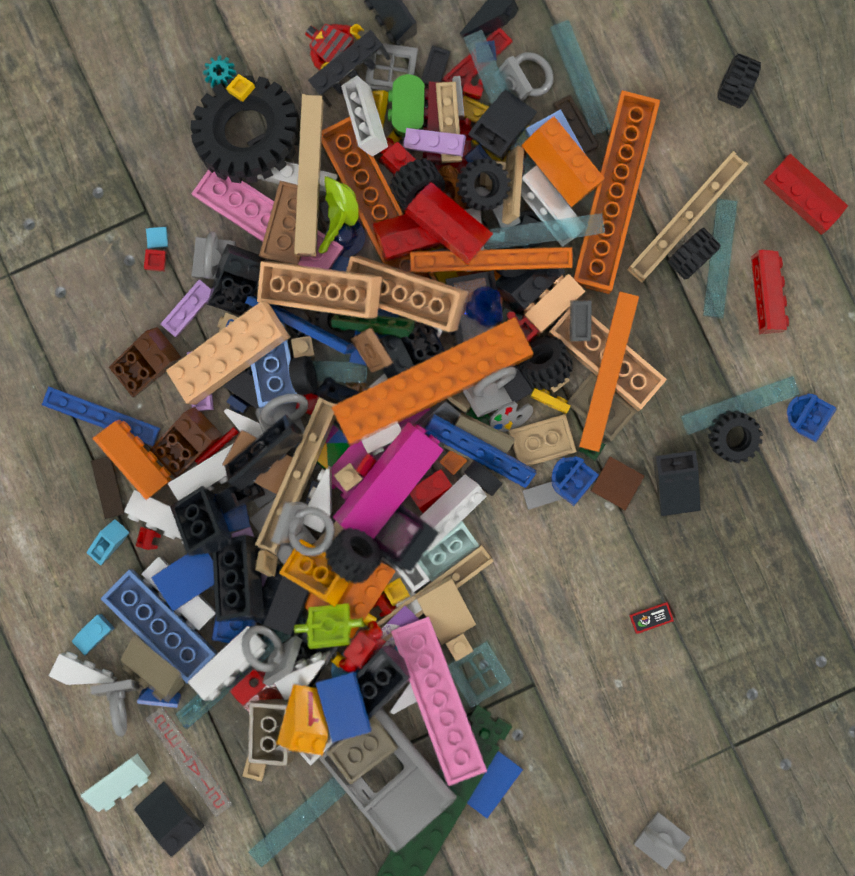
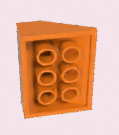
M381 560V564L363 583L357 582V584L350 581L337 604L348 603L350 606V618H363L364 621L396 572L395 569ZM310 593L304 608L309 611V607L331 604ZM359 627L351 628V639L354 637Z

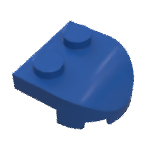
M808 393L800 397L797 396L790 402L787 408V417L794 431L816 443L837 409L835 406L819 399L817 395Z
M577 456L560 459L555 464L551 475L552 486L556 493L573 506L577 504L599 476V474L583 463L584 460Z

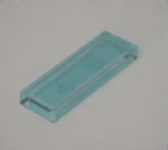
M312 361L317 374V382H323L326 377H330L335 382L366 383L367 366L350 362Z

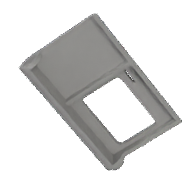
M381 708L375 716L399 747L394 751V754L403 763L404 769L379 792H373L362 777L350 785L327 754V751L319 759L391 849L397 852L456 800V796L384 709Z

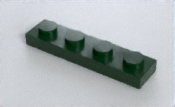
M336 314L331 320L332 327L342 330L351 329L363 332L371 328L373 332L380 335L390 334L398 337H408L415 328V320L386 316L363 318Z

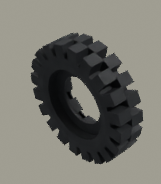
M243 76L255 86V89L243 102L229 94L220 83L212 88L215 96L212 97L206 93L201 99L204 107L196 106L193 115L196 120H191L190 127L193 133L191 135L193 145L206 168L212 173L215 172L217 177L225 181L229 176L233 183H242L243 177L246 178L248 183L258 182V174H262L265 180L273 176L271 171L273 167L281 171L287 165L284 160L285 157L292 160L296 153L294 145L299 146L300 144L299 131L301 121L296 107L287 91H283L282 87L276 82L270 84L268 78L259 76L257 82H255L253 76ZM234 78L227 80L228 85L234 80ZM254 110L261 113L266 119L267 130L264 137L257 144L241 148L228 142L225 136V126L237 112Z

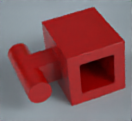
M511 311L507 314V321L516 318L528 343L539 334V330L526 316L520 321L514 312Z

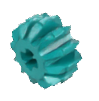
M218 55L217 61L211 57V64L205 63L207 69L203 71V75L207 76L205 82L210 83L211 88L220 83L221 85L225 84L227 88V80L237 75L236 70H234V63H229L228 57L224 58L223 61L220 55ZM218 70L223 71V73L221 72L222 75L217 76Z

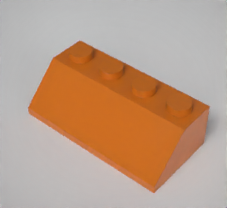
M555 116L539 127L521 145L571 208L598 187L605 179Z
M117 420L92 439L147 500L172 480L169 477L171 474L164 466L161 467L156 462L158 459L151 451L148 452L143 447L144 442L130 432L131 427L125 421Z

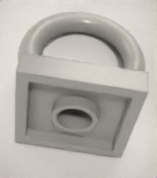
M531 52L507 58L493 75L502 92L506 89L521 101H524L527 96L537 97L545 94L553 83V71L549 63L540 55ZM531 60L543 68L546 76L543 86L536 89L531 87L519 66L521 62Z
M214 231L209 232L207 238L196 237L192 277L214 280L226 245L236 246V242L219 240Z
M514 367L500 369L481 380L478 384L463 391L477 417L495 411L512 402L503 386L516 376L517 371Z
M285 394L272 399L264 407L257 408L256 416L262 433L286 414L304 434L305 430L300 417L307 411L308 402L305 397L299 394ZM295 402L300 404L298 409H296Z
M285 502L271 541L277 544L291 543L296 551L306 556H316L325 552L330 547L334 538V525L329 515L319 508L307 507L308 504L303 502ZM307 515L319 517L326 527L324 541L315 548L303 546L297 538L304 524L303 517Z
M257 625L249 628L242 637V651L252 667L266 672L262 683L270 686L292 672L302 639L294 636L282 644L274 631L265 626ZM263 634L273 642L275 649L268 658L269 664L261 663L252 654L250 639L253 635Z
M125 680L90 686L91 695L107 696L114 731L117 736L123 737L127 731V715L124 698H126L125 692L139 690V683L134 680Z
M657 811L633 844L664 869H667L674 859L679 862L686 860L681 849L688 842L690 836Z

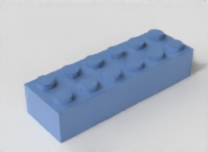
M129 569L101 598L154 652L181 672L182 679L187 684L190 679L218 654L196 630H193L186 623L182 616L172 611L168 603L163 601L157 595V592L150 588L134 569Z

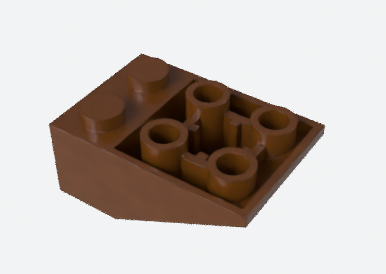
M156 327L145 331L109 368L134 398L165 374L166 370L177 363L182 357L160 329Z
M194 406L177 419L150 451L177 478L191 467L222 434Z

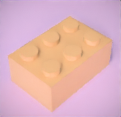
M570 274L566 277L561 275L552 285L553 289L551 291L546 289L537 299L539 302L536 305L532 302L524 310V317L526 316L539 330L538 337L570 308V300H579L584 294L585 290Z

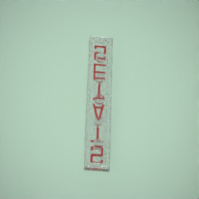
M162 706L146 718L147 722L214 816L217 817L232 806V802L165 708Z

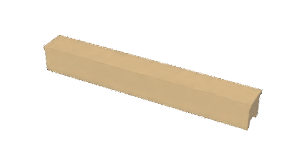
M302 94L294 254L296 257H316L324 100H322V96Z
M733 151L632 263L627 271L642 283L743 171L748 163L741 160L736 155V152Z
M319 397L304 431V438L297 447L255 544L259 548L277 555L281 544L271 540L285 502H300L336 419L331 407L337 404Z
M480 545L397 607L392 613L377 622L382 629L404 606L413 602L416 599V595L449 576L456 587L459 588L490 565L493 559L484 547ZM421 610L415 615L420 617L424 612ZM392 633L384 637L383 640L387 641L393 637Z

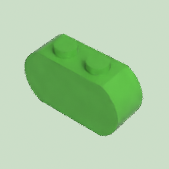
M411 74L398 77L393 82V90H389L388 102H392V109H388V121L392 122V129L401 137H405L406 128L423 130L425 84L419 77Z

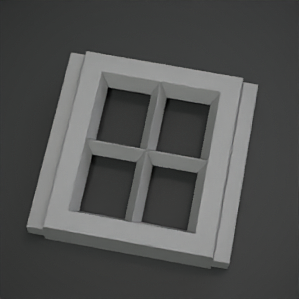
M382 43L389 56H391L390 66L375 65L378 69L389 70L388 80L373 79L374 70H369L367 67L365 82L371 87V90H384L387 92L393 90L394 81H391L393 71L414 75L418 48ZM379 50L370 56L374 63L376 61V54H382ZM395 56L409 58L408 69L393 67Z

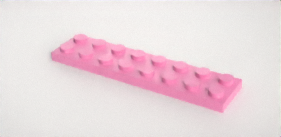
M208 170L192 192V196L263 242L274 201L244 181L242 183H233L229 176L225 181L217 177L215 172L212 173ZM318 231L316 257L301 256L298 265L331 269L344 250V247L333 240L329 245L328 251L320 254L318 250L326 235Z
M426 617L391 631L398 652L405 659L411 677L409 679L448 786L486 772L485 763L430 618Z

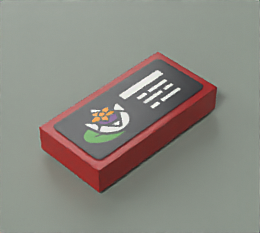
M668 602L629 615L635 634L674 621Z

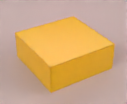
M238 74L227 86L226 90L229 94L243 102L255 89V86L252 82Z
M400 578L388 584L384 589L392 606L410 597Z

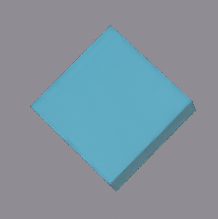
M166 227L146 228L148 249L168 247Z

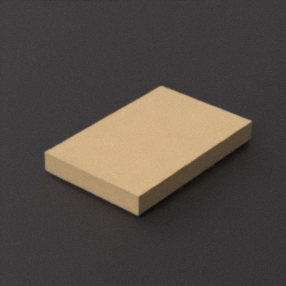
M566 414L508 431L509 435L515 438L512 446L516 459L528 466L577 452Z
M450 576L415 596L425 616L430 618L441 645L476 625Z

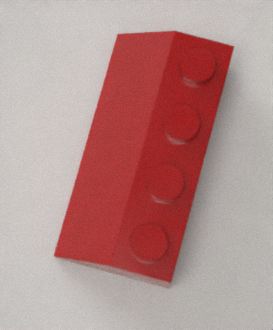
M791 154L763 182L821 235L837 221L848 207L842 199Z
M432 182L416 196L405 214L467 265L493 236L490 230Z
M407 214L373 224L384 262L408 256L410 252H421L443 245Z
M758 250L751 256L759 335L781 333L789 327L788 315H785L787 299L785 295L783 296L782 289L785 287L784 276H781L780 268L783 267L782 257L779 256L778 251Z

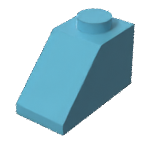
M114 519L99 532L86 553L101 566L123 543L130 532Z
M98 614L81 629L72 642L86 656L115 628L103 614Z

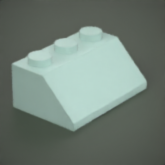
M461 521L430 552L427 550L418 564L432 582L479 547V545Z
M136 754L80 796L96 811L99 812L102 809L108 811L116 805L114 801L117 798L121 797L123 800L130 795L132 787L135 785L141 787L149 781L147 777L151 772L140 756Z

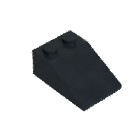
M165 781L134 808L157 843L171 858L204 827V824Z

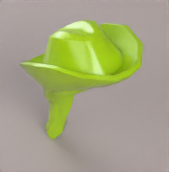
M328 176L324 177L330 226L319 247L318 252L320 254L328 251L329 245L334 240V237L338 235L344 223L352 226L355 225L358 219V204L354 191L348 185L339 183Z

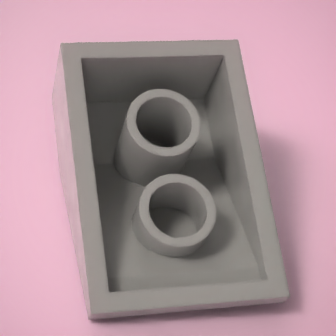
M275 499L249 519L259 533H261ZM303 524L297 538L313 545L317 539L307 526ZM291 543L281 544L276 556L283 564L286 563L294 547Z

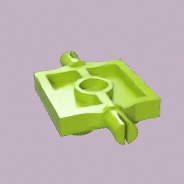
M348 603L337 604L335 607L332 605L309 607L306 624L294 625L295 633L307 632L310 649L350 645L351 628L363 627L364 622L363 618H350V606Z

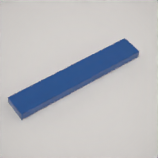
M248 296L245 303L254 307L260 302H257V296ZM270 304L281 322L343 354L354 352L355 345L275 304Z
M49 386L41 404L102 428H107L117 420L125 421L131 427L130 432L150 446L155 445L161 428Z
M435 414L424 428L426 430L425 434L434 436L440 442L524 488L528 486L536 475L535 469Z

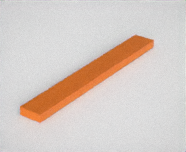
M572 247L480 250L468 265L451 251L410 252L411 272L573 268Z
M619 292L579 444L581 448L596 452L600 450L639 296Z

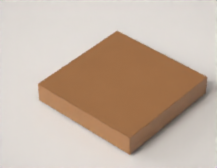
M371 328L351 338L353 345H355V348L372 373L393 363Z

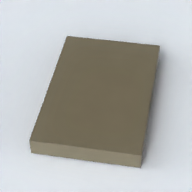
M593 373L587 377L567 402L570 408L584 420H586L597 379ZM615 392L603 435L610 442L637 412Z
M462 412L454 424L506 454L515 441L514 437ZM443 443L444 448L456 454H459L471 461H474L473 459L467 457L466 455L456 451L455 449Z
M375 715L369 720L372 732L343 739L327 751V754L350 785L399 748Z

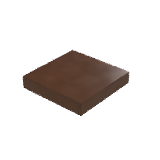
M609 457L590 491L626 511L644 475Z

